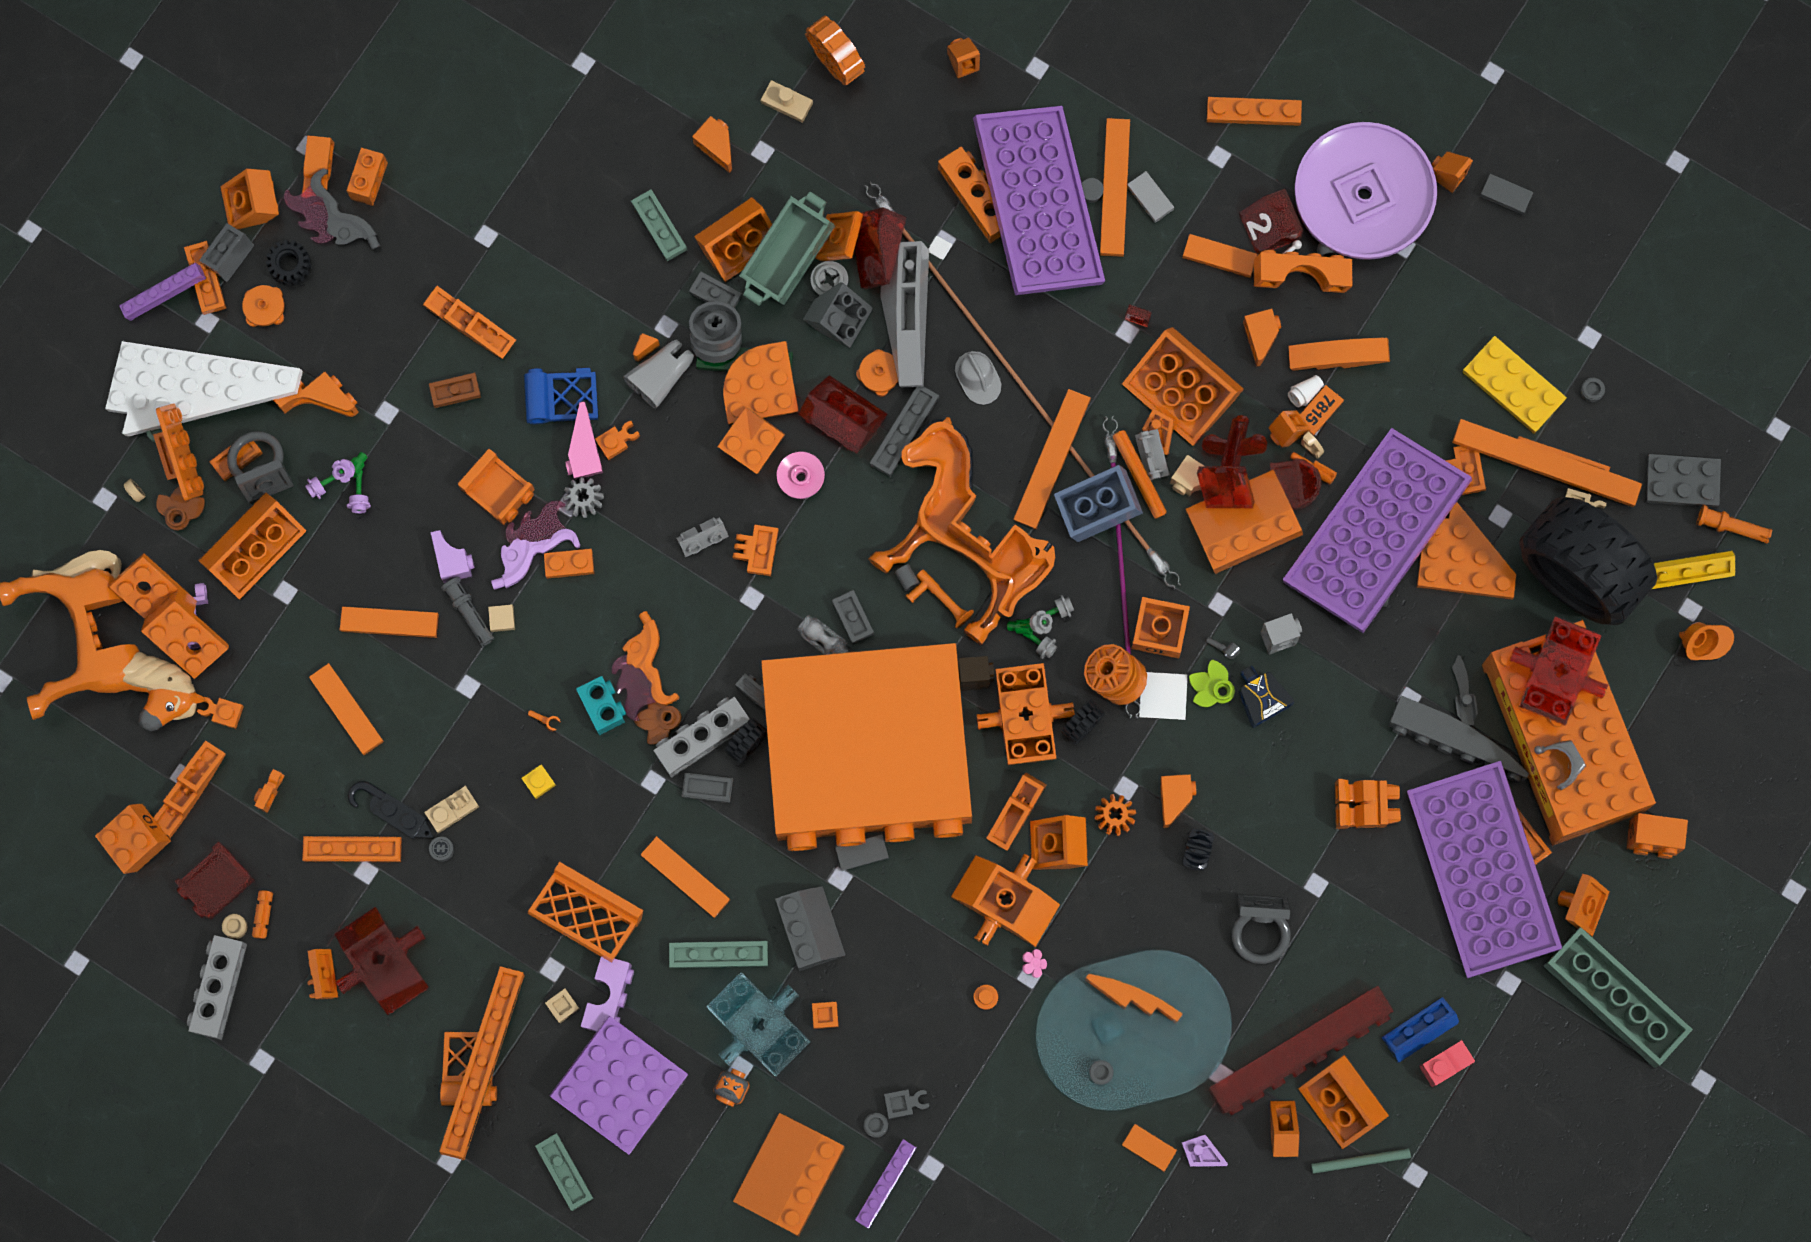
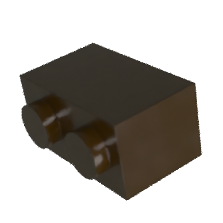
M988 656L959 658L960 690L990 688V682L994 681V665L988 662Z

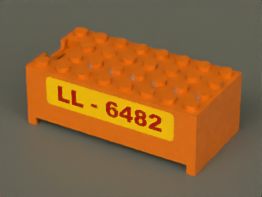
M1583 620L1553 630L1549 634L1526 642H1519L1490 653L1483 662L1482 668L1484 673L1488 675L1523 767L1529 773L1528 780L1550 833L1549 839L1552 846L1632 818L1638 813L1643 814L1656 804ZM1541 647H1542V648L1549 647V648H1547V649L1541 650V651L1536 652V653H1533V654H1531V652H1530V651H1532V650H1535V649H1538V648H1541ZM1551 651L1552 655L1536 661L1533 660V657ZM1571 740L1585 762L1586 767L1570 786L1560 790L1557 786L1564 783L1571 774L1569 757L1558 749H1549L1539 755L1535 753L1534 749L1536 746L1547 747L1558 742Z

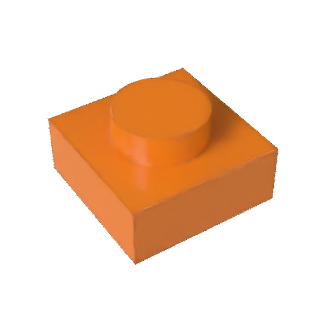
M837 1002L812 1003L814 1029L838 1027Z

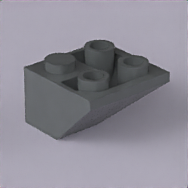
M840 282L814 299L803 320L819 333L850 348L873 308L844 283Z

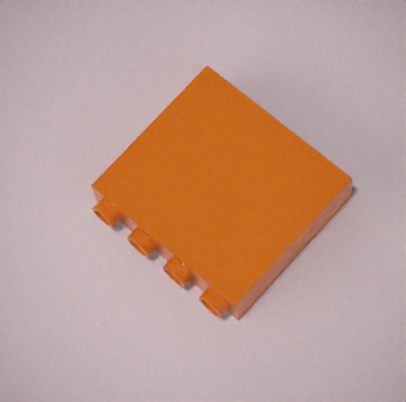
M956 643L762 660L775 831L778 841L787 840L789 851H804L817 848L816 837L836 836L837 846L848 847L865 844V833L884 831L886 842L915 839L914 829L933 827L935 838L963 835L962 824H972V811Z

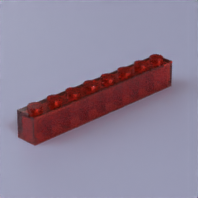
M1379 986L1211 1086L1208 1090L1223 1115L1229 1112L1232 1116L1244 1109L1242 1103L1249 1099L1254 1103L1265 1096L1263 1091L1270 1086L1275 1090L1286 1083L1285 1077L1292 1074L1295 1078L1307 1070L1305 1065L1313 1061L1316 1065L1328 1058L1326 1053L1334 1048L1338 1052L1349 1045L1347 1040L1351 1037L1356 1036L1359 1039L1370 1032L1369 1026L1376 1023L1379 1027L1391 1019L1389 1014L1393 1012V1009Z

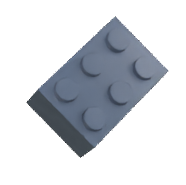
M1120 465L1054 494L1069 535L1077 542L1143 514L1127 471Z

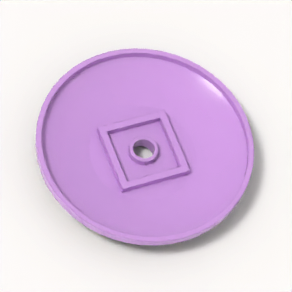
M1372 122L1342 125L1321 136L1311 145L1302 158L1295 180V201L1298 213L1311 235L1330 250L1356 259L1383 258L1396 254L1410 246L1420 237L1429 224L1437 199V183L1434 170L1420 146L1401 131L1387 125ZM1367 189L1371 193V197L1369 199H1362L1359 197L1358 191Z

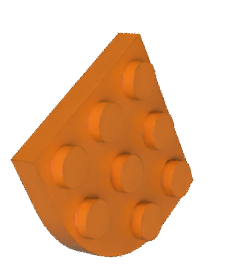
M786 341L752 348L739 356L731 365L723 388L728 424H734L746 407L762 418L799 412Z

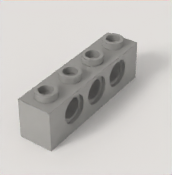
M727 697L717 704L718 708L712 712H703L696 718L697 722L691 726L688 724L682 726L676 731V736L670 740L668 737L664 738L656 744L657 748L653 751L671 778L731 739L750 720L735 697L732 699ZM724 716L728 719V724L725 727H718L715 725L716 719ZM699 730L708 732L707 738L703 741L695 739V734ZM680 743L688 746L684 754H677L675 752V747Z
M214 935L213 941H209L206 954L209 955L207 964H203L200 971L201 986L196 989L193 1002L196 1005L194 1012H190L187 1020L189 1032L222 1040L247 947L246 943ZM221 957H226V967L223 969H218V959ZM214 981H220L221 988L217 993H212L210 990V986ZM208 1005H213L215 1009L211 1017H205L204 1009Z

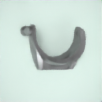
M1571 740L1558 742L1547 747L1536 746L1534 751L1538 755L1549 749H1558L1569 757L1571 774L1564 783L1557 786L1560 790L1570 786L1586 767L1585 762Z

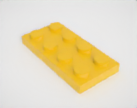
M1496 336L1486 344L1462 371L1533 434L1540 429L1567 398Z

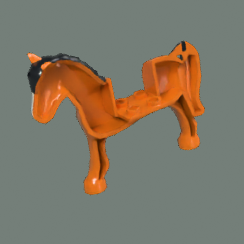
M946 417L945 420L933 419L924 428L919 438L903 448L901 456L903 463L912 468L922 466L937 467L933 486L925 496L919 509L917 523L906 538L897 546L884 552L875 551L868 560L877 569L886 574L894 564L906 563L920 544L926 541H934L964 555L976 563L986 573L990 581L992 597L989 607L981 619L969 623L963 631L974 642L982 645L988 634L997 627L999 619L1001 617L1011 618L1017 601L1036 588L1054 567L1055 550L1054 546L1048 541L1031 538L1017 525L1011 528L992 554V549L989 548L991 544L982 536L976 538L970 533V527L961 522V520L976 499V495L972 492L973 450L969 445L967 436L961 433L956 426L952 425L950 417ZM1035 547L1039 548L1040 550L1038 555H1036Z

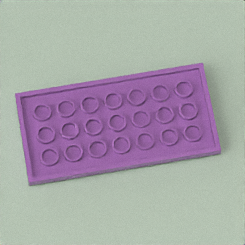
M1055 106L975 115L973 122L1015 295L1102 285L1105 282L1063 107Z
M1391 428L1283 578V583L1364 633L1468 487L1472 477Z
M1498 761L1408 790V796L1467 978L1562 949V944L1502 762Z

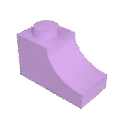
M440 530L431 532L439 572L443 582L446 583L455 577H460V579L471 577V569L475 568L472 555H467L464 548L456 549L450 546L445 541Z

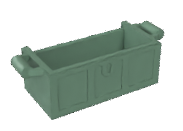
M809 192L807 196L799 201L790 196L739 275L747 281L743 294L744 297L758 306L770 297L785 305L835 228L832 222L823 217L826 201L812 192ZM807 200L821 209L820 212H815L804 205V202ZM752 284L766 293L764 298L749 288Z

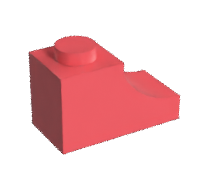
M1461 1040L1419 1067L1433 1088L1474 1063L1475 1060Z

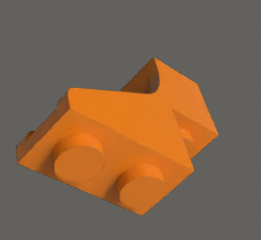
M323 372L308 386H305L300 381L298 394L273 400L284 414L301 404H314L348 417H353L358 413L355 407L357 401L349 392L344 394L340 389L343 386L334 375L329 377L326 372Z

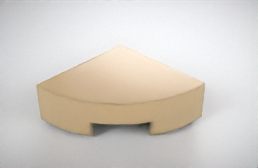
M1308 431L1303 436L1301 445L1315 458L1319 459L1324 450L1318 440Z

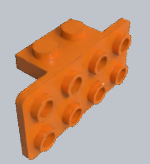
M174 403L156 408L162 432L153 434L167 480L177 478L185 501L203 495L204 484L195 468L197 461L189 449L190 439L188 433L183 429L181 423L183 418L180 409Z

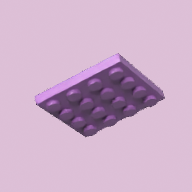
M608 1016L549 1096L629 1155L688 1074L611 1016Z

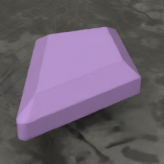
M1206 1135L1182 1142L1190 1167L1228 1165Z

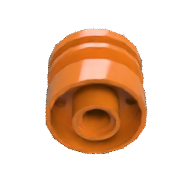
M1114 644L1103 645L1095 649L1086 661L1084 676L1087 684L1106 700L1116 705H1127L1135 701L1143 693L1147 685L1145 666L1120 646Z

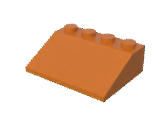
M1173 327L1166 329L1122 383L1124 387L1151 410L1154 408L1174 419L1173 429L1192 446L1199 441L1244 390L1243 387Z
M1274 470L1186 508L1215 574L1303 535L1300 524Z
M779 1113L733 1202L799 1236L845 1146Z

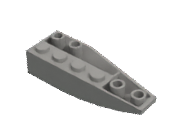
M922 241L899 242L882 251L880 296L900 387L924 386L929 250Z

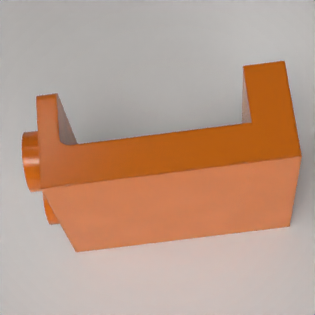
M490 449L484 453L458 483L460 490L502 525L507 521L511 522L517 516V509L523 503L527 504L534 496L533 491L535 490L530 482L525 481L508 467Z

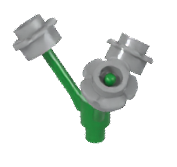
M1060 595L1061 598L1054 600L1057 607L1046 612L1043 610L1037 611L1031 618L1025 620L1009 621L1007 623L1008 631H1016L1017 634H1023V636L1031 639L1039 645L1036 652L1041 655V659L1045 657L1050 658L1057 649V646L1054 645L1056 639L1052 640L1049 637H1045L1041 641L1033 635V631L1038 634L1049 633L1053 622L1051 615L1057 612L1060 613L1061 618L1066 616L1070 618V612L1074 611L1069 597L1064 599L1063 595Z

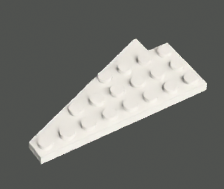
M122 341L105 409L109 412L127 414L122 434L133 436L150 430L161 429L156 408L173 403L180 409L183 418L181 423L298 394L303 371L300 368Z

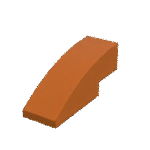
M1025 773L986 839L1008 851L1047 784Z

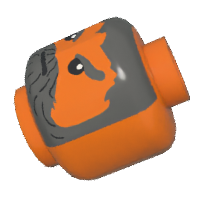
M733 1068L731 1072H721L713 1088L714 1094L717 1095L716 1100L731 1107H734V1104H741L750 1086L749 1082L744 1079L746 1074Z

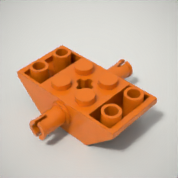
M1044 663L995 669L1000 709L994 713L977 714L978 729L1000 726V729L1002 728L1008 765L1056 759L1052 722L1054 719L1073 717L1075 715L1073 702L1051 705L1049 703ZM1022 712L1031 714L1028 721H1024V717H1019V715H1022Z
M1023 854L1014 872H1010L998 864L976 855L951 896L954 900L984 917L985 921L974 939L980 942L984 934H986L982 941V944L986 946L989 945L997 928L1002 927L1036 947L1060 906L1050 896L1026 880L1037 863L1035 859L1031 858L1028 865L1025 866L1029 860L1028 855ZM1007 894L1010 895L1012 903L1001 904L1002 900L999 897H1005Z

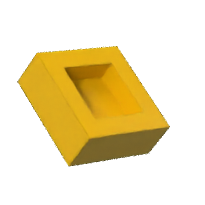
M542 764L522 777V780L536 799L556 786Z

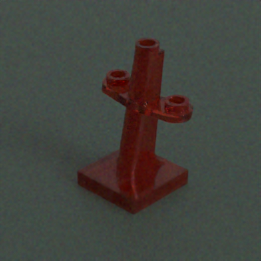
M1238 415L1236 418H1233L1227 440L1213 434L1203 439L1202 448L1204 451L1210 454L1223 455L1221 466H1199L1197 470L1206 508H1253L1255 501L1246 467L1240 466L1242 456L1264 453L1267 449V441L1261 434H1255L1253 437L1246 438L1249 419L1244 415Z

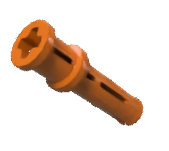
M1704 504L1700 509L1696 522L1698 526L1703 524L1716 528L1717 532L1726 530L1764 542L1765 544H1768V538H1771L1772 529L1730 517L1726 511L1718 512L1708 509V506Z

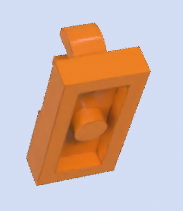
M313 949L308 951L309 967L313 979L309 980L307 984L314 985L315 991L309 997L316 999L337 998L338 992L331 949Z

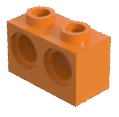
M361 148L347 188V193L351 200L374 205L388 164L384 154Z

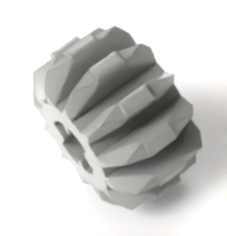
M580 477V484H576L572 480L571 485L573 488L565 487L564 490L569 495L563 496V501L568 503L565 506L567 511L573 510V516L577 517L581 512L583 518H587L588 511L595 515L594 507L602 508V503L598 500L604 499V495L599 493L601 486L599 484L594 485L593 479L590 478L585 484L584 477ZM584 493L587 494L588 499L586 501L583 499V502H580L579 496H584Z

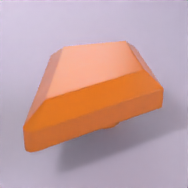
M1153 408L1142 430L1151 431L1158 429L1164 454L1168 455L1175 420Z

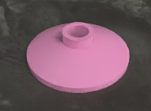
M807 452L789 454L781 461L777 469V481L781 490L793 498L805 499L813 496L820 490L824 482L825 474L822 463L817 457ZM804 474L806 477L803 481L797 480V475Z

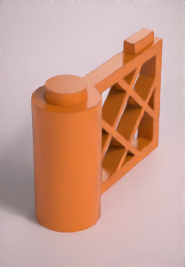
M478 1032L444 1033L443 1074L440 1090L441 1106L455 1105L467 1066L459 1057L467 1049L473 1050L472 1045L476 1041ZM450 1039H461L466 1045L455 1054L450 1049ZM449 1053H451V1055L453 1056V1058H451L450 1060ZM456 1060L465 1068L458 1076H448L449 1066ZM493 1074L482 1106H492V1101H497V1086L492 1084Z

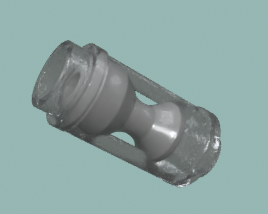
M808 615L797 628V631L801 633L800 636L824 655L847 653L849 651L846 648L848 642L816 617L812 618ZM825 631L829 633L832 637L827 636L825 634ZM815 641L821 642L824 648Z

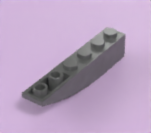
M1402 695L1398 699L1388 724L1394 733L1401 736L1411 735L1415 737L1414 740L1423 745L1430 743L1438 746L1437 750L1449 755L1455 753L1461 756L1460 759L1470 764L1477 762L1486 766L1501 761L1507 779L1519 783L1520 780L1524 782L1528 778L1529 773L1508 753L1469 725L1446 713Z

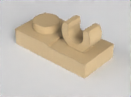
M464 786L424 813L439 834L479 808V805L468 788Z

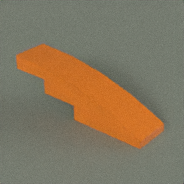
M438 286L434 288L422 305L501 359L504 358L516 341V339L482 314L476 313L459 299L453 298Z
M1388 338L1334 340L1289 346L1290 369L1292 371L1309 368L1320 370L1334 367H1343L1345 369L1390 362Z
M206 740L177 777V783L163 800V806L154 816L155 821L169 839H171L189 814L226 755Z
M1088 974L1085 978V981L1124 1010L1131 1002L1149 1017L1155 1010H1158L1175 1024L1183 1015V1013L1163 1000L1132 985L1093 974Z

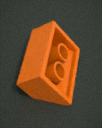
M751 197L695 235L694 238L723 281L726 282L744 269L772 226V223L763 207Z
M1345 1055L1298 1088L1342 1149L1389 1116Z

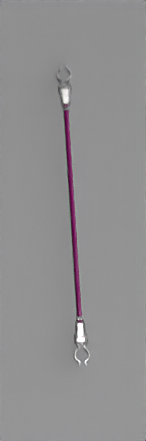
M1112 416V419H1111V420L1116 424V429H1117L1118 424H1117L1116 420L1113 419V416ZM1103 423V430L1107 433L1104 438V445L1107 448L1109 464L1113 468L1117 463V445L1113 439L1116 429L1112 434H1109ZM1118 524L1116 525L1125 648L1131 655L1121 526ZM1135 700L1134 703L1138 705V707H1139V712H1140V709H1141V708H1140V705H1139V703H1137L1136 700ZM1126 705L1125 711L1131 718L1132 715L1128 713Z

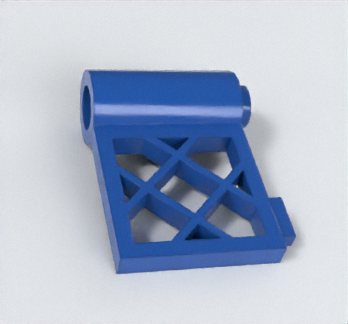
M536 368L528 370V373L524 375L527 423L543 424L549 421L576 420L577 414L571 413L573 411L575 413L578 412L576 407L584 399L592 405L593 413H588L589 419L598 420L596 374L591 372L590 368H576V373L551 374ZM580 379H591V387L586 393L575 385ZM553 380H564L569 386L560 394L553 388ZM571 388L582 396L574 405L564 397ZM590 393L592 394V399L588 397ZM560 400L571 408L566 414L555 415L554 406Z

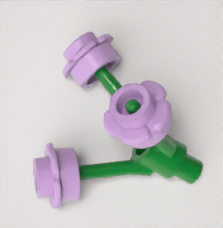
M360 452L351 461L345 459L335 461L332 465L333 475L319 482L317 477L311 480L308 478L309 484L305 487L311 497L317 496L318 499H321L320 496L326 493L323 486L335 479L346 483L350 481L351 477H355L356 495L349 497L347 507L349 509L352 508L353 513H365L366 509L371 507L368 502V496L361 495L362 469L365 466L364 462L367 459V455Z

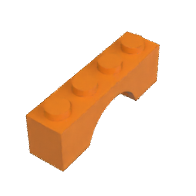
M1264 250L1254 259V287L1278 288L1284 282L1287 274L1291 272H1304L1316 279L1321 290L1324 292L1345 293L1352 287V259H1345L1342 255L1321 257V254L1311 253L1304 256L1299 255L1298 252L1277 254L1274 250Z

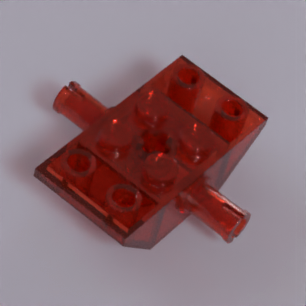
M1555 616L1536 655L1515 646L1509 661L1530 669L1519 707L1566 726L1579 692L1583 690L1602 699L1608 684L1592 679L1587 674L1602 635ZM1556 669L1561 670L1563 673L1561 677L1556 676Z
M374 907L335 934L341 948L353 965L352 971L335 981L343 994L358 983H365L386 1014L390 1015L429 988L407 954L410 948L426 939L418 926L402 937H396L377 907ZM378 955L385 957L381 965L379 963L375 964L378 961Z

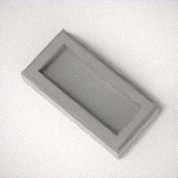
M1147 171L1127 184V188L1155 223L1174 210V206Z

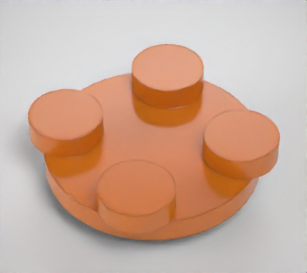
M260 285L245 293L242 307L249 326L279 325L284 321L283 293L279 288Z
M878 349L862 360L860 368L856 372V377L866 388L874 391L880 397L886 396L888 391L897 385L898 378L893 355Z

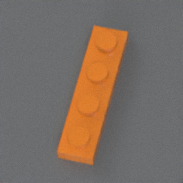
M1208 97L1207 122L1300 126L1302 100Z

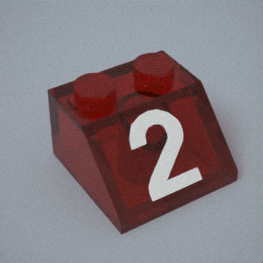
M1286 189L1262 197L1239 213L1257 256L1264 250L1277 249L1295 240H1300L1302 237L1303 228Z

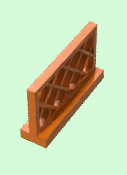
M559 862L554 869L553 875L528 910V914L612 963L634 928L642 920L644 910ZM556 882L564 887L566 894L552 896L551 887ZM581 896L585 899L587 906L573 909L571 898ZM567 899L570 909L556 912L554 901ZM550 902L553 913L543 915L536 911L540 904ZM601 908L606 911V919L594 921L592 910ZM588 911L591 922L577 924L575 913ZM571 914L574 925L564 927L559 924L558 917ZM622 920L629 924L626 931L615 933L613 922ZM609 923L612 934L598 936L596 926ZM592 927L595 938L584 939L580 936L579 929ZM614 940L615 948L611 954L601 948L600 941Z

